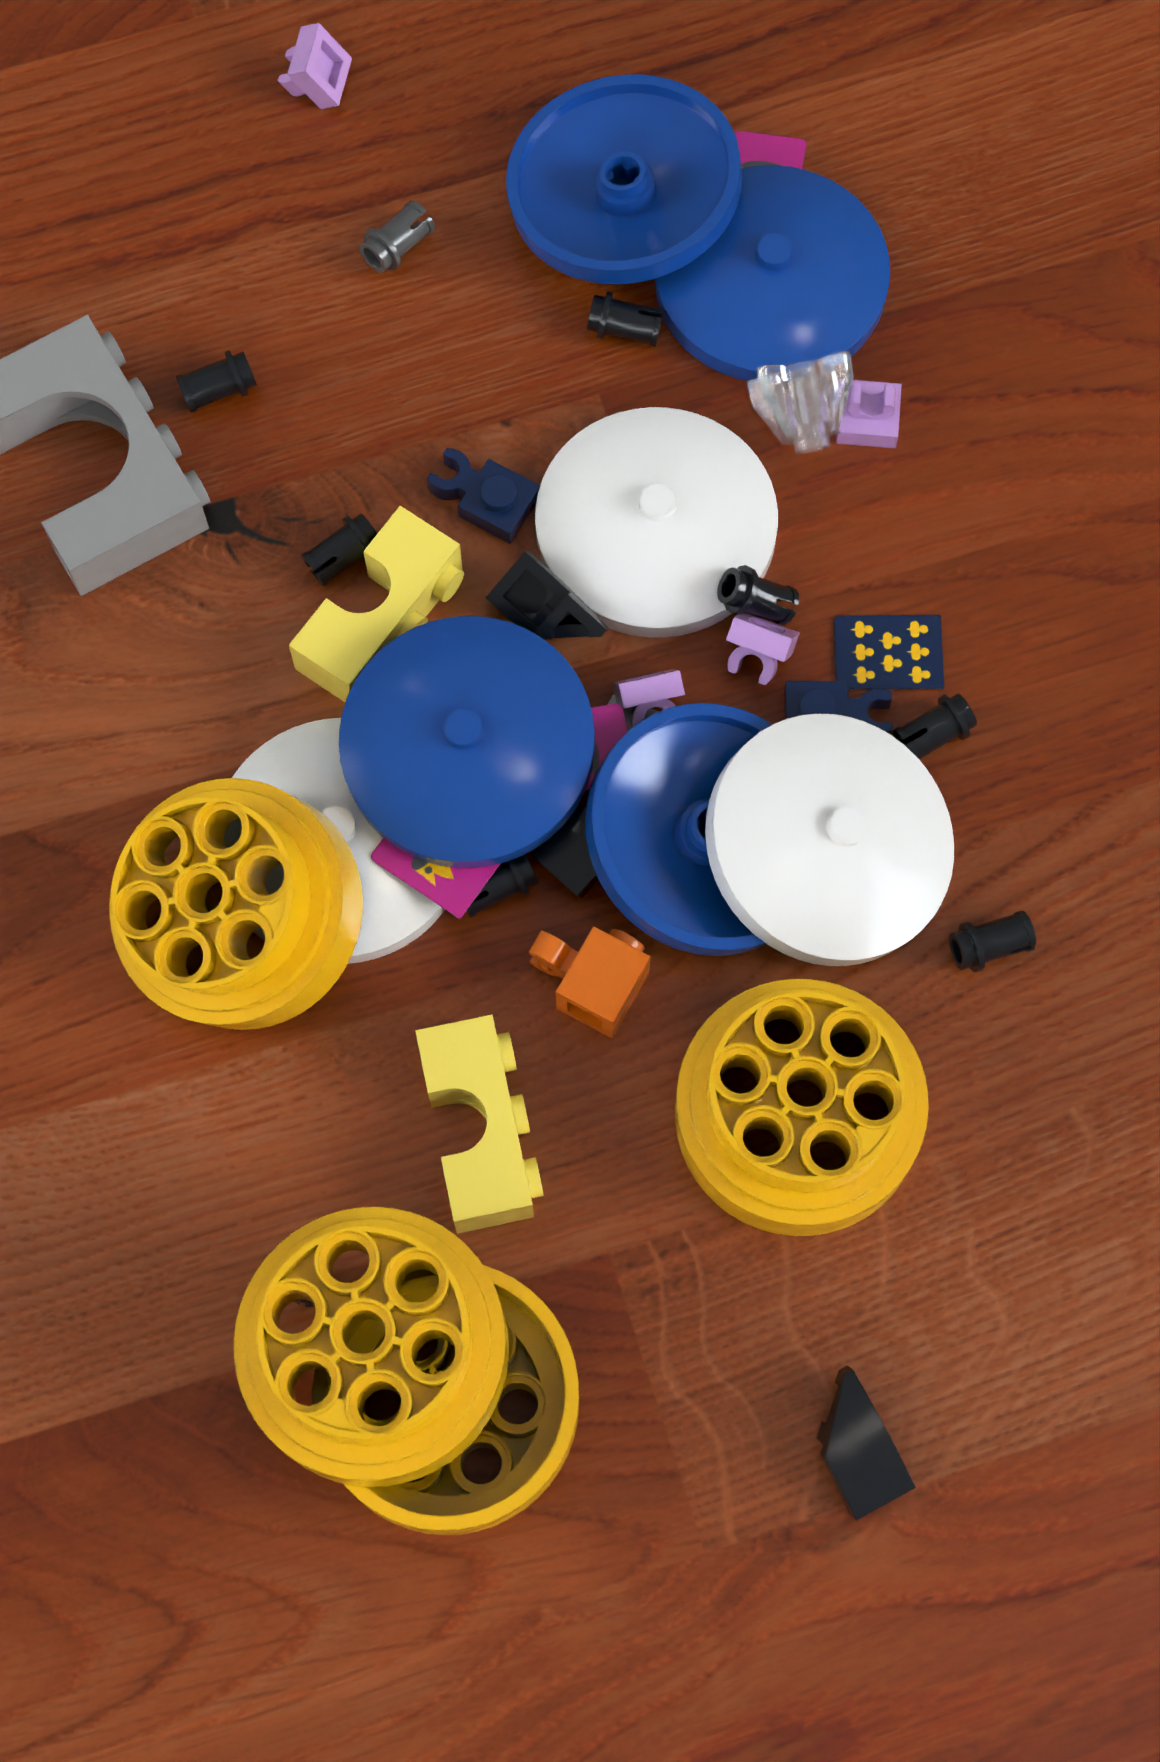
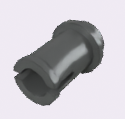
M409 201L401 211L378 230L370 228L366 231L364 242L360 244V252L371 268L379 273H383L387 269L396 270L401 265L400 257L426 235H430L435 230L431 216L422 222H415L410 227L416 219L427 211L422 205L416 201Z

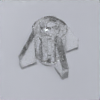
M850 351L835 353L820 358L818 361H806L787 366L764 365L758 367V378L747 381L751 405L780 440V444L793 445L795 454L811 453L831 447L829 437L841 432L840 423L854 377Z

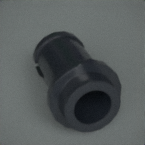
M607 291L606 297L594 294L587 330L598 332L597 338L602 340L604 334L647 343L650 346L656 347L664 312L663 308L658 307L656 309L613 299V292Z
M228 350L224 352L225 359L187 374L176 376L191 413L197 411L196 409L238 392L241 393L242 397L247 396L246 389L257 385L243 351L232 355L231 351Z
M360 513L353 519L346 516L342 519L343 527L308 552L305 551L301 554L307 567L313 569L311 573L323 587L329 584V581L361 559L364 556L363 551L377 535V532L363 514Z
M747 565L739 566L738 568L732 567L726 570L717 588L718 600L724 604L726 610L730 613L742 614L746 611L772 620L779 625L789 623L797 611L777 605L776 601L782 602L783 600L799 605L797 589L759 577L756 570Z
M957 693L949 698L944 694L938 698V706L901 728L894 729L892 732L894 738L904 744L918 759H921L956 737L961 740L970 736L969 730L977 726V720L963 696Z
M524 854L499 865L467 909L470 918L476 916V913L519 892L524 897L530 894L528 888L537 884L538 880L526 855Z
M1021 910L1013 915L973 926L970 922L961 923L958 931L950 933L949 946L952 957L959 969L970 968L973 972H979L985 968V963L1023 951L1029 952L1034 950L1036 934L1028 914Z

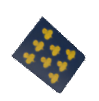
M941 615L837 616L834 619L836 681H848V690L944 689Z

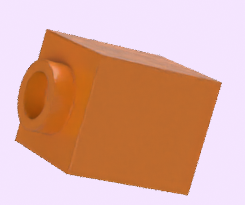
M593 926L579 952L572 949L559 938L541 930L529 950V954L532 956L529 963L549 975L563 979L556 990L557 1010L613 1039L649 975L651 956L643 952L645 949L644 945L633 936L617 929H611L608 934Z

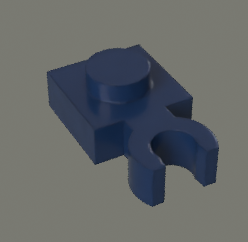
M446 448L443 453L444 465L457 471L458 474L452 479H442L438 475L430 473L427 477L429 491L435 497L442 500L461 499L458 505V515L460 518L511 544L536 505L540 485L490 459L487 460L481 471L478 472L471 468L466 455L459 450Z
M786 681L784 689L785 719L807 714L848 716L874 725L891 735L893 723L875 722L869 717L868 712L872 709H889L892 701V692L884 689H873L865 692L860 698H848V681Z

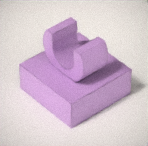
M320 23L302 26L296 46L288 49L285 57L291 62L288 74L279 75L278 82L292 96L306 94L320 109L339 106L352 57Z
M842 379L839 394L836 444L896 448L899 434L902 384Z
M746 612L736 615L732 621L726 641L737 644L739 647L729 656L728 671L736 674L746 655H756L763 663V671L760 674L758 683L766 685L777 672V660L785 662L792 656L800 633Z
M675 669L612 682L616 703L620 704L623 709L633 707L630 713L631 728L644 720L645 713L650 708L659 707L665 710L675 707L676 705L668 699L685 695L680 670Z

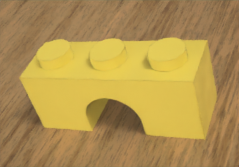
M402 506L397 508L363 551L368 577L389 592L386 600L372 611L352 613L340 608L326 598L289 644L295 669L344 702H346L355 680L373 656L398 636L428 623L426 616L439 600L447 602L455 594L464 577L460 544Z
M493 1014L415 1030L431 1107L455 1103L466 1104L478 1110L487 1122L482 1139L473 1148L465 1152L441 1157L457 1234L533 1218L532 1198L541 1197L544 1194L536 1157L523 1160L518 1135L530 1133L523 1095H509L505 1072L517 1070L510 1033H496Z

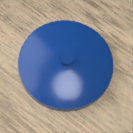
M625 74L595 79L576 86L554 98L539 110L523 128L511 151L506 173V191L512 217L520 236L530 250L546 264L563 274L576 279L601 284H630L656 279L681 269L697 259L726 230L738 206L742 187V168L738 142L730 123L719 108L707 97L685 84L663 77L642 74Z
M759 165L742 168V187L738 206L729 225L719 239L691 263L668 275L654 279L655 293L659 308L664 309L663 319L667 327L685 350L697 360L722 374L740 380L766 384L790 383L813 378L834 369L852 357L866 343L878 325L884 310L890 280V260L885 239L876 220L868 209L847 189L822 175L790 166Z
M458 616L431 621L415 627L392 640L373 656L355 680L346 699L339 728V753L343 775L349 791L362 815L381 837L406 854L428 863L454 868H478L504 863L523 856L551 838L566 823L582 800L590 780L595 757V730L592 710L582 682L567 660L551 644L526 628L511 622L481 616Z
M710 703L684 704L662 710L640 721L612 747L601 762L592 781L586 803L585 831L588 852L595 873L608 897L619 911L645 934L670 947L692 954L728 956L753 951L767 945L738 919L723 898L714 879L706 849V814L714 785L720 773L741 747L759 732L773 725L745 710Z

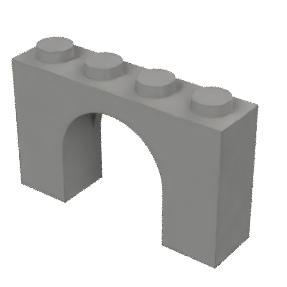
M88 315L0 359V454L57 425L81 420L99 422L110 426L129 441L125 464L118 476L106 488L41 522L56 555L80 596L208 530L209 526L202 506L211 502L196 472L191 470L184 474L175 459L182 456V453L168 426L163 423L155 427L147 414L154 407L138 377L127 381L121 371L120 366L126 364V361L110 331L100 335Z

